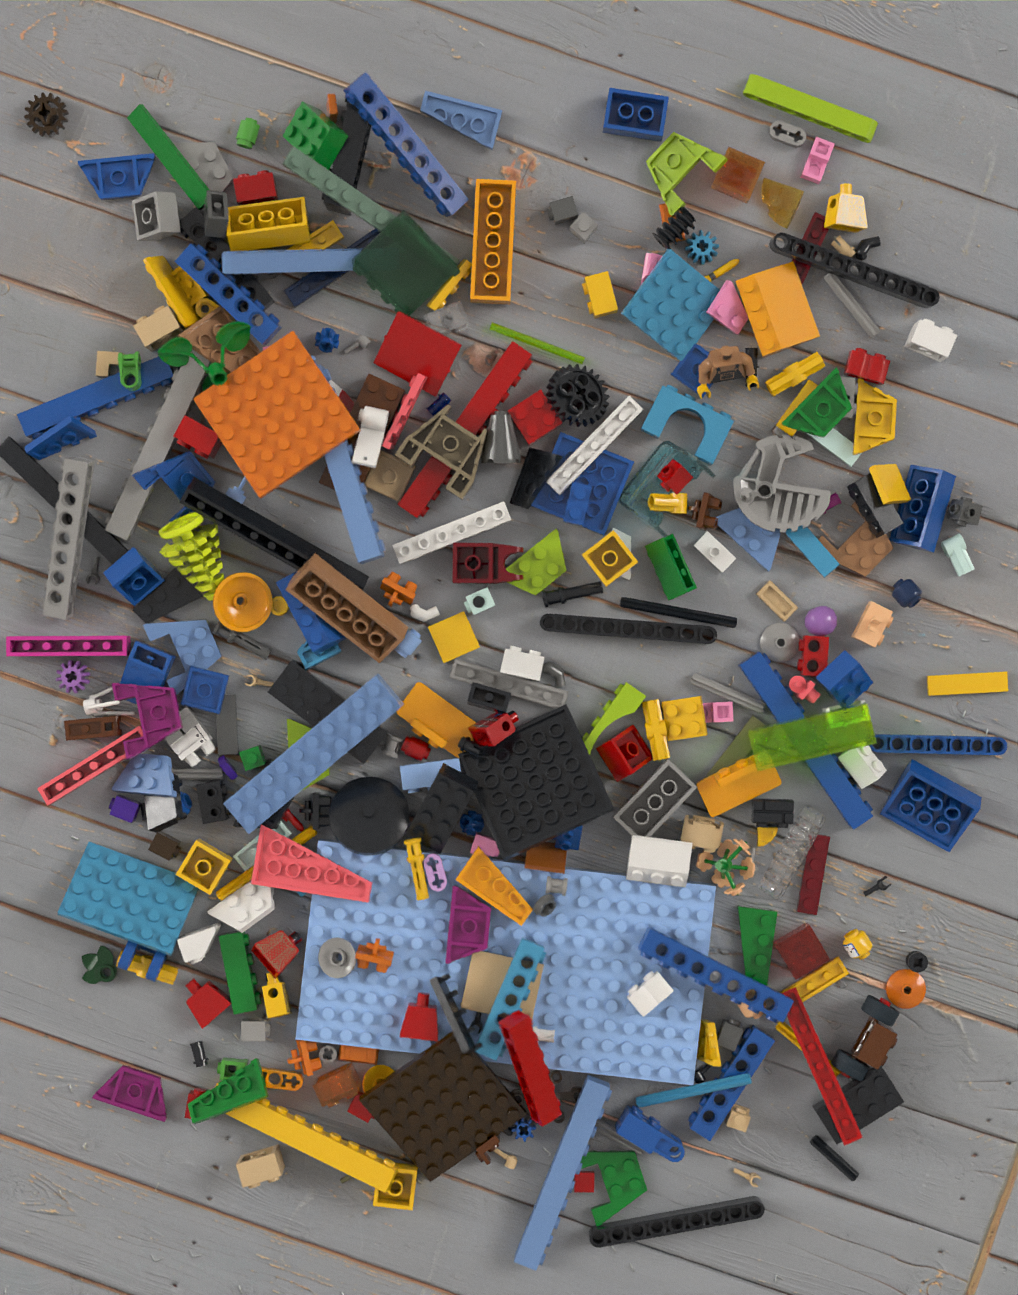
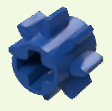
M322 328L321 333L316 332L315 346H318L322 352H332L333 347L338 349L339 334H336L333 329Z
M471 810L468 811V815L463 814L460 819L462 832L470 836H475L476 832L481 833L484 827L482 814Z
M523 1117L515 1123L516 1127L511 1128L512 1132H517L515 1139L521 1137L526 1142L527 1137H534L531 1130H535L536 1126L531 1125L532 1118L526 1120ZM527 1125V1131L523 1130L521 1132L520 1126L525 1127Z

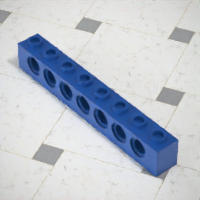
M367 72L361 74L343 90L349 103L354 104L358 108V113L362 119L371 124L372 131L384 140L385 147L397 156L398 163L411 173V179L424 189V195L429 200H433L437 205V211L441 215L446 217L453 215L469 200ZM363 94L369 96V104L363 101ZM376 110L382 112V120L377 118ZM389 126L394 127L396 131L395 136L390 134ZM402 142L407 143V152L403 150ZM415 158L420 159V168L415 165ZM429 173L434 177L433 183L428 181ZM441 189L446 191V199L441 197Z
M649 926L637 947L641 951V956L649 960L653 957L659 960V965L667 969L671 966L677 969V974L685 978L689 975L695 978V983L703 987L706 984L713 987L712 991L718 995L723 996L725 993L731 996L730 1000L736 1004L741 1005L743 1002L749 1005L747 1009L756 1014H759L760 1011L767 1014L765 1018L774 1023L777 1020L784 1022L794 1002L790 997ZM660 944L666 946L663 954L656 953V947ZM678 953L683 954V961L675 963L674 956ZM696 962L701 963L700 971L693 972L692 965ZM714 971L719 972V978L716 981H711L710 974ZM732 980L737 981V987L729 990L728 983ZM750 989L755 990L754 997L747 999L746 992ZM771 998L773 1004L769 1008H765L763 1005L764 1001Z

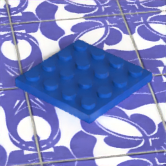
M560 432L552 453L562 456V459L552 474L584 441ZM604 450L574 481L592 486L583 528L603 536L605 535L634 461ZM545 483L531 504V507L564 519L571 485L559 495Z

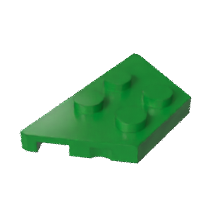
M837 367L782 422L783 426L824 438L852 409Z

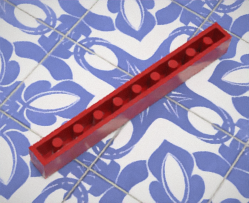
M512 341L456 420V423L472 434L480 436L484 428H487L485 423L490 419V416L495 415V411H499L496 409L499 403L504 404L509 397L508 391L511 386L516 387L521 380L519 375L523 369L527 371L533 363L530 360L532 354ZM431 456L398 503V506L417 519L420 516L424 518L430 509L428 504L431 500L435 502L441 494L440 487L443 484L447 485L453 476L450 474L452 469Z

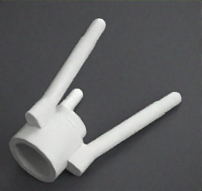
M112 687L97 694L89 695V699L83 701L86 715L93 714L94 717L101 715H135V712L102 711L103 707L120 703L119 700L102 703V700L98 699L113 691Z

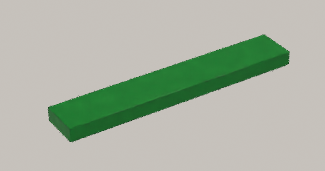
M139 104L127 119L198 210H202L204 208L207 190L210 191L145 106Z

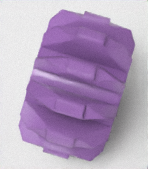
M68 660V666L65 663L61 664L64 671H56L57 674L61 675V677L56 678V681L63 682L59 688L66 687V693H70L73 690L74 694L79 691L78 687L81 690L86 689L83 683H90L88 679H85V676H90V672L84 673L87 666L83 665L80 667L81 661H76L74 664L72 660ZM75 672L77 679L71 681L72 678H69V675Z

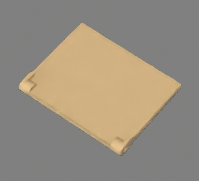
M485 951L473 953L460 1008L489 1014L513 958ZM522 960L521 964L524 967H530L533 962ZM540 963L536 967V971L539 972L534 983L530 981L527 988L530 990L529 996L526 1001L522 1000L520 1005L522 1012L528 1014L532 1021L544 964ZM516 976L513 982L515 985L521 986L524 984L525 979L522 976ZM510 994L505 998V1001L508 1004H514L517 1001V997ZM501 1013L498 1016L505 1018L508 1015L506 1013Z

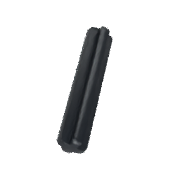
M815 1135L810 1140L811 1145L851 1181H855L858 1178L859 1173L818 1135Z

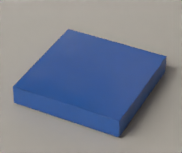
M697 343L694 344L684 359L676 366L671 376L698 394L697 388L701 385L699 383V365L708 357L709 352ZM707 383V386H708V388L710 389V387L713 385V383H712V384H708V383Z
M190 666L180 705L220 714L230 675Z

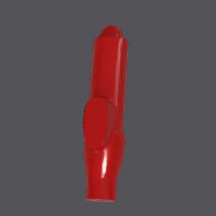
M288 808L283 819L286 822L289 821L297 831L303 832L304 825Z

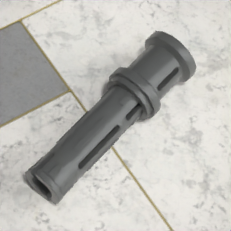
M220 621L212 633L226 638L229 643H237L267 660L272 651L271 648L266 647L247 635L225 627Z

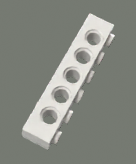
M501 502L392 546L399 564H404L512 520L505 502Z

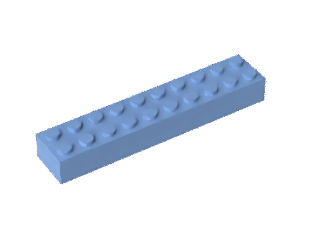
M378 673L223 804L247 833L250 834L400 709L404 703Z

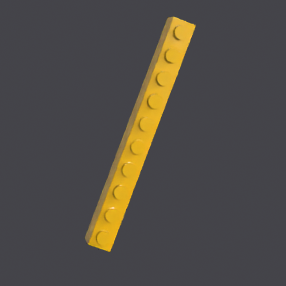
M266 1098L225 1113L384 1193L390 1189L399 1167L395 1166L396 1163L387 1158L383 1160L377 1157L378 1154L368 1149L365 1151L359 1148L360 1145L353 1141H344L341 1139V1135L335 1132L328 1133L323 1130L324 1127L316 1123L310 1124L306 1122V1118L297 1114L294 1116L288 1113V1109L282 1106L275 1107Z

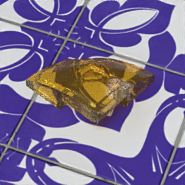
M764 178L762 183V200L768 207V215L778 225L788 229L799 207L804 191Z

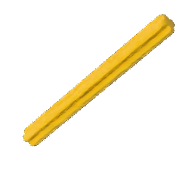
M310 826L291 840L303 845L315 837L317 831L313 829V826ZM254 866L216 891L218 899L224 900L251 881Z

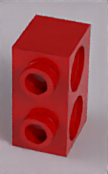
M803 635V639H799V651H802L801 659H798L797 671H800V675L817 676L827 667L829 637ZM812 640L818 643V649L814 652L810 651L808 647L809 642ZM811 660H814L817 664V668L813 672L807 668V664Z

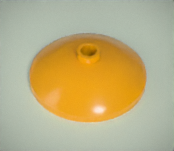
M238 572L227 576L219 583L213 596V609L216 617L225 627L237 632H248L257 629L267 620L272 610L273 600L270 588L259 576L248 572ZM239 597H242L243 602L241 604L237 603V599Z

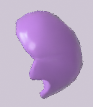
M827 606L810 609L805 617V627L809 633L815 636H826L832 633L837 626V616L834 610Z

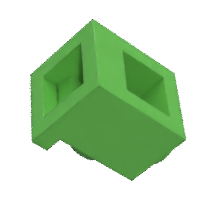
M224 1057L222 1062H218L217 1074H220V1080L228 1079L237 1070L246 1067L248 1059ZM234 1065L236 1071H231L229 1066Z

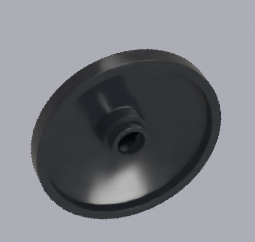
M378 777L354 779L339 789L331 802L329 810L331 830L343 847L356 854L378 855L387 852L401 841L407 831L409 824L408 803L403 793L394 784Z

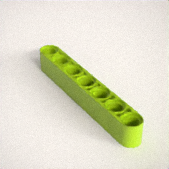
M755 74L749 75L743 91V95L749 99L862 142L871 143L878 125L877 121Z

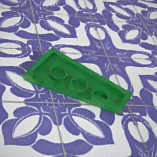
M255 1058L249 1065L240 1068L234 1075L218 1083V1086L188 1104L192 1123L198 1124L268 1098L259 1059Z

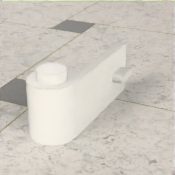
M369 406L360 409L358 421H361V431L359 432L352 463L376 468L389 411Z

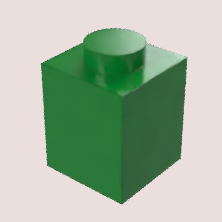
M261 745L239 752L245 771L266 764Z

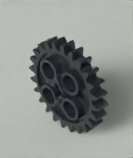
M571 364L566 368L562 366L559 371L557 370L549 379L550 383L546 386L549 389L546 396L551 397L547 403L553 404L550 410H557L555 416H563L562 422L568 419L570 426L574 422H576L577 427L582 423L585 427L589 423L593 425L597 420L601 419L602 415L607 411L605 408L609 405L606 400L610 396L604 394L608 388L602 387L605 381H598L600 375H592L593 369L587 372L585 365L582 369H580L578 364L574 368Z

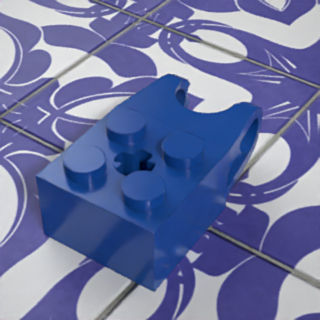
M627 1105L615 1123L616 1133L649 1154L654 1151L671 1162L681 1161L685 1155L681 1139L662 1127L660 1121L655 1117L650 1116L648 1118L642 1114L643 1110L639 1107ZM672 1147H678L675 1151L670 1150Z

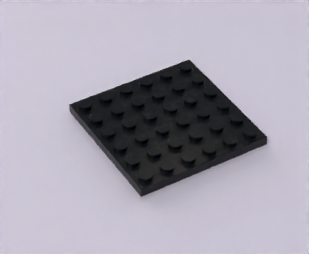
M567 704L516 727L514 733L497 745L483 746L485 750L483 755L480 754V758H476L466 751L458 754L467 776L479 781L474 793L504 861L615 810Z

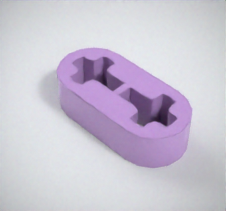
M430 853L424 859L428 883L432 890L442 891L447 885L442 859L438 854ZM430 857L438 860L436 871H433L432 866L427 864L430 861ZM438 873L439 879L444 881L441 883V887H437L436 884L433 885L432 883L435 881L434 874Z

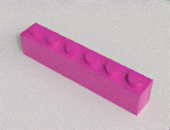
M6 636V656H129L131 653V636Z

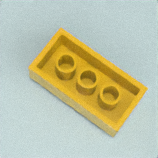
M305 197L228 207L227 238L231 251H249L311 242Z

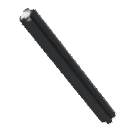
M622 597L620 600V607L730 628H736L737 625L736 617Z

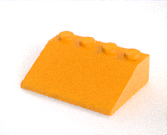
M793 261L736 280L763 358L820 337Z

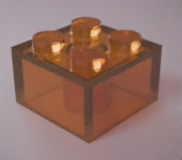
M728 146L725 153L728 161L718 170L711 189L747 204L765 162Z
M350 1062L316 1077L312 1086L322 1108L327 1105L330 1108L339 1104V1100L346 1097L348 1100L358 1095L357 1092L360 1090L362 1082L353 1062Z

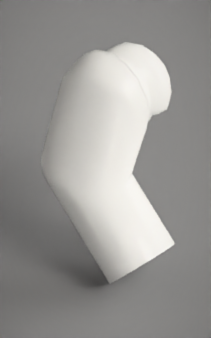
M413 604L410 607V615L423 622L440 615L436 606L428 610L420 608L418 604Z

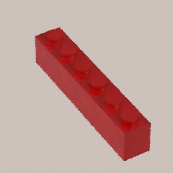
M517 1010L499 1021V1025L531 1118L544 1127L562 1115L560 1110L561 1104L554 1093L555 1086L549 1078L548 1074H550V1071L544 1063V1053L539 1048V1038L532 1027L533 1021L528 1014Z

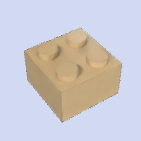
M169 306L158 307L154 310L153 315L149 317L143 316L136 321L137 324L133 325L144 346L151 352L160 348L169 340L177 338L180 333L185 331L178 322L175 312Z
M279 1144L241 1155L236 1163L242 1187L248 1186L251 1189L259 1186L260 1182L268 1180V1183L279 1180L285 1169V1164Z

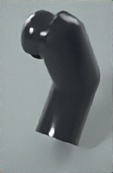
M879 236L863 239L859 242L855 249L858 260H865L870 248L881 245Z

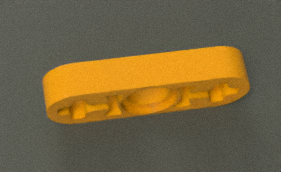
M261 1067L263 1075L264 1072H267L265 1077L266 1088L297 1091L303 1085L304 1078L297 1071ZM273 1073L280 1076V1082L277 1084H273L269 1080V1076ZM284 1075H287L286 1079L289 1080L296 1076V1079L300 1081L296 1086H293L290 1081H286L285 1085H282Z

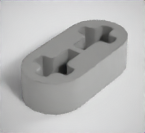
M782 121L774 122L769 128L771 139L794 148L801 147L806 140V133L803 129ZM779 126L781 127V131L787 134L780 133L779 136L775 135L776 131H774L773 129H776ZM798 133L800 134L799 138L802 140L794 142V138L788 135L795 136Z

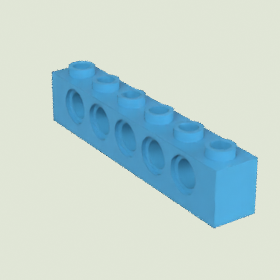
M524 937L521 938L477 1041L483 1047L475 1052L497 1061L498 1056H503L507 1046L503 1045L505 1040L497 1017L501 1013H506L509 1016L517 1010L522 1012V1008H520L522 1000H527L530 990L527 988L530 981L534 983L539 972L536 971L538 963H543L546 956L544 946ZM530 957L533 960V964L530 967H524L521 964L523 958ZM522 976L525 982L523 985L517 986L513 982L514 978ZM513 994L517 997V1001L514 1004H508L505 998ZM492 1032H498L501 1035V1039L494 1042L489 1036Z

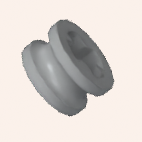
M332 1044L323 1045L319 1051L320 1059L325 1063L333 1062L337 1057V1048ZM329 1048V1051L330 1049L333 1051L332 1058L324 1057L325 1049Z

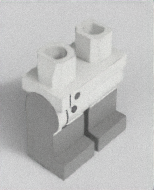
M186 706L180 711L183 728L168 736L165 740L181 761H186L191 767H194L201 762V759L195 753L201 748L206 756H208L216 748L211 741L213 739L192 709Z

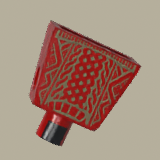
M280 930L255 943L251 951L276 979L299 953L296 945L302 941V938L296 931L287 936L284 931Z

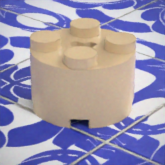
M685 815L680 840L692 843V849L701 847L706 852L715 853V850L720 848L724 823L720 821V824H717L714 818L693 815V819H689V815Z

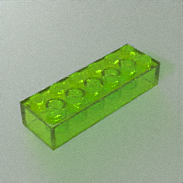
M866 702L747 730L757 771L877 743Z

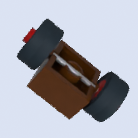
M872 995L867 996L861 1010L870 1015L851 1049L852 1054L838 1049L831 1060V1064L839 1069V1073L843 1076L862 1081L869 1070L868 1065L878 1070L887 1061L888 1056L886 1054L890 1048H894L898 1040L896 1032L889 1026L892 1027L900 1014L898 1010L890 1006L891 1003L882 997L879 1000Z

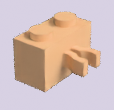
M869 601L851 637L872 648H875L876 645L880 646L885 636L882 634L885 627L889 628L894 617L891 616L893 611L873 601Z

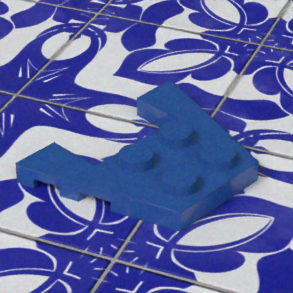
M190 451L132 475L144 490L161 477L179 500H181L194 477L211 487L215 484L214 479ZM184 506L169 521L171 522L194 511Z

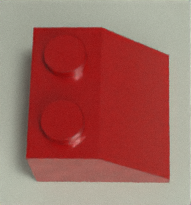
M634 724L596 748L617 782L630 776L653 759L651 751Z

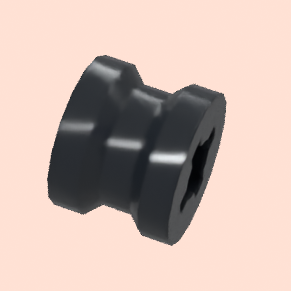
M911 951L906 956V964L912 971L919 973L927 968L928 959L920 951Z

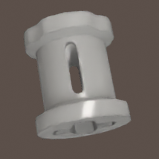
M387 734L386 737L388 739L381 753L398 758L399 755L397 753L404 739Z
M547 876L545 894L551 892L566 896L568 878L561 880L552 879L551 876Z

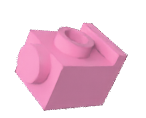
M476 833L470 853L473 854L479 846L488 857H498L500 851L495 839Z

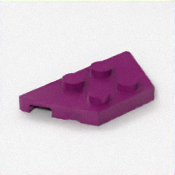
M453 885L446 964L483 951L488 947L491 907L456 885Z
M123 1065L92 1097V1099L165 1122L167 1119L161 1077Z

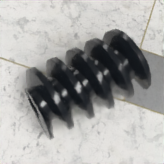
M683 206L680 208L681 213H674L675 218H668L669 224L663 222V229L658 227L656 229L657 234L652 233L659 244L666 249H671L669 243L677 245L676 237L683 240L681 233L683 232L688 235V227L693 230L695 229L693 222H696L695 218Z

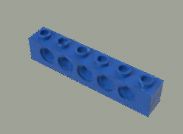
M190 243L175 262L238 322L249 324L251 326L250 333L261 344L267 345L282 328L278 324L280 320L272 313L268 315L264 311L265 306L256 299L254 301L249 297L251 293L244 286L239 287L235 283L236 278L233 275L222 273L220 269L222 265L214 258L210 260L205 255L207 251L198 244L196 246ZM203 260L205 263V267L203 270L199 271L197 269V263ZM218 274L219 282L213 285L211 278L213 275ZM229 288H233L234 295L228 299L226 291ZM246 301L249 305L248 310L242 312L240 306ZM258 315L263 317V323L260 326L255 324V318Z
M752 1025L751 1028L748 1027L742 1035L744 1039L741 1044L737 1045L735 1052H731L733 1056L730 1061H725L720 1070L722 1073L719 1078L715 1077L713 1080L749 1073L752 1077L774 1044V1038L755 1025ZM749 1044H756L757 1048L754 1052H747L746 1049ZM740 1060L746 1062L743 1069L736 1068V1063ZM746 1085L711 1092L707 1095L704 1094L699 1101L700 1107L697 1111H693L688 1118L690 1129L711 1141ZM717 1094L724 1095V1100L717 1103L714 1101V1097ZM706 1111L714 1113L710 1119L703 1118V1114Z

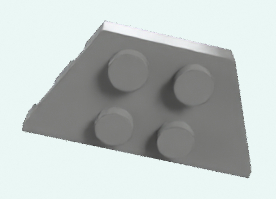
M215 142L173 143L210 191L224 192L233 182L234 178Z

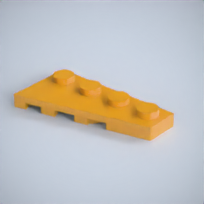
M478 846L455 880L522 926L533 908Z

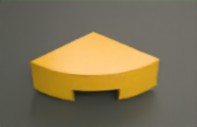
M757 827V847L770 843L776 836L778 828Z

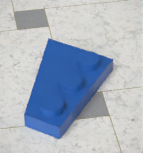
M68 416L24 448L27 454L37 460H41L61 452L64 446L69 444L75 446L80 444L79 440L86 437L92 439L97 437L92 428L74 417Z

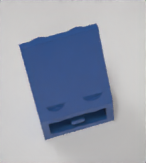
M135 641L120 684L163 687L176 656L144 642ZM136 698L127 699V701L137 704Z

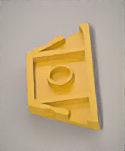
M859 378L857 380L858 393L856 395L857 410L854 422L853 455H858L895 439L897 399L884 394L882 390L868 385L863 379Z

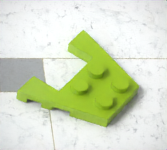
M675 132L646 161L653 179L661 192L662 199L668 207V212L672 217H674L675 212H680V208L686 205L673 189L702 159L715 173L728 161L725 156Z

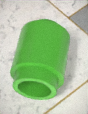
M246 118L240 121L236 145L252 149L260 129L256 120Z

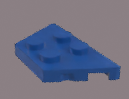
M155 154L78 161V165L101 200L138 197L142 195L155 161Z

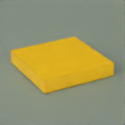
M897 464L873 465L869 468L883 504L907 503L911 500Z
M464 611L428 627L443 663L480 648Z

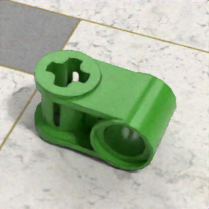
M136 351L135 354L118 353L121 384L129 391H137L142 384L140 352ZM134 376L136 379L135 383L127 385V379Z

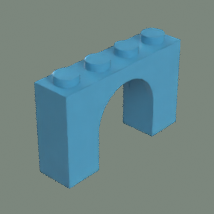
M671 385L662 386L640 430L658 439L672 414L682 410L691 411L700 417L704 425V436L693 457L712 465L734 423L731 420L732 416L722 411L720 414L713 411L714 407L703 402L701 405L695 402L696 398L689 394L683 396L677 393L678 389Z

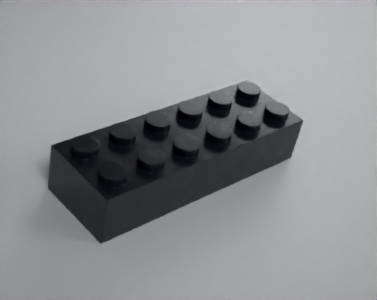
M363 94V101L367 104L370 102L369 96ZM345 97L347 105L346 110H342L340 122H342L341 129L348 135V138L335 158L332 169H329V171L357 189L372 126L368 121L362 119L358 113V108L354 104L349 103ZM322 194V200H324L328 211L351 216V211L326 194Z
M294 660L290 661L268 691L270 695L313 727L347 700ZM379 725L350 749L348 753L365 764L389 731Z

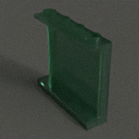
M404 210L352 259V269L360 277L363 275L368 280L366 283L374 291L377 289L382 294L380 297L388 305L391 303L395 307L394 311L396 313L400 311L408 316L421 306L452 275L455 277L461 272L459 266Z

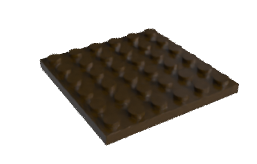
M453 1031L359 1096V1101L430 1182L476 1151V1147L485 1143L493 1135H499L527 1115L526 1110L477 1052L471 1054H464Z

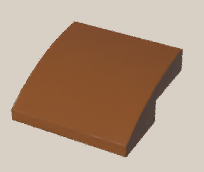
M551 842L540 844L526 851L525 868L564 874L567 850L555 848V843Z

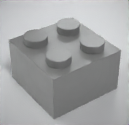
M156 191L132 201L138 241H159L181 232L174 192Z

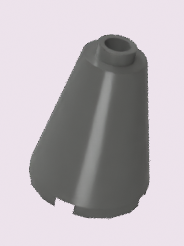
M495 411V415L490 416L481 458L482 463H521L511 415H507V411Z

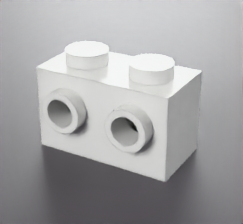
M863 739L846 748L838 757L861 789L877 781L887 771L883 763L878 760L870 746Z

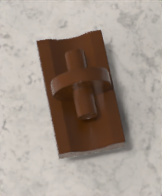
M704 492L702 502L696 500L694 506H688V511L693 512L691 519L697 520L696 528L702 531L717 528L718 518L711 517L710 512L711 509L720 511L722 500L710 493Z

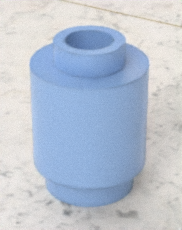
M413 628L407 630L404 640L394 650L406 658L422 642L420 639L421 634Z

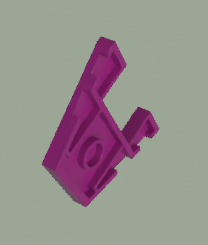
M112 683L115 701L136 698L143 737L123 741L126 759L130 760L183 728L174 688Z

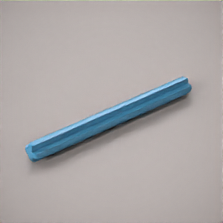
M746 1073L636 1097V1104L641 1108L751 1084L752 1079L751 1075Z

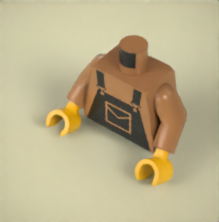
M723 346L721 349L711 350L708 357L699 365V383L701 384L697 388L699 397L702 399V393L706 392L708 398L711 397L707 383H718L745 378L746 376H748L746 379L748 390L751 391L750 384L756 383L757 388H759L758 378L754 376L755 370L751 357L744 352H739L738 346Z

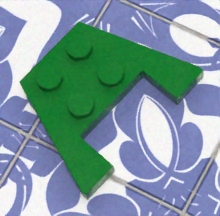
M590 1150L586 1157L582 1156L580 1163H583L581 1169L595 1164L599 1165L610 1202L591 1207L596 1226L603 1224L647 1191L635 1151Z

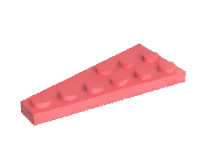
M261 824L251 884L369 903L372 889L371 881Z

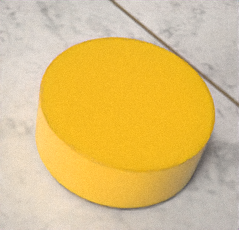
M276 596L272 598L271 613L276 616L285 615L289 607L284 597Z

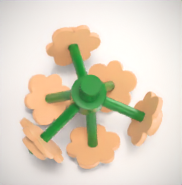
M735 838L733 841L736 844H733L729 839L720 843L717 855L723 857L722 859L713 861V855L703 850L702 853L698 854L696 867L701 872H705L707 869H711L712 865H715V875L712 876V882L718 884L719 888L724 886L730 887L724 891V894H731V896L738 895L742 892L741 888L745 887L743 882L735 885L733 881L734 873L730 872L731 869H738L744 880L752 878L755 871V863L752 862L751 857H746L745 860H742L741 866L732 865L731 861L738 857L741 850L749 856L751 855L748 851L750 847L747 845V842H744L742 839L738 841Z

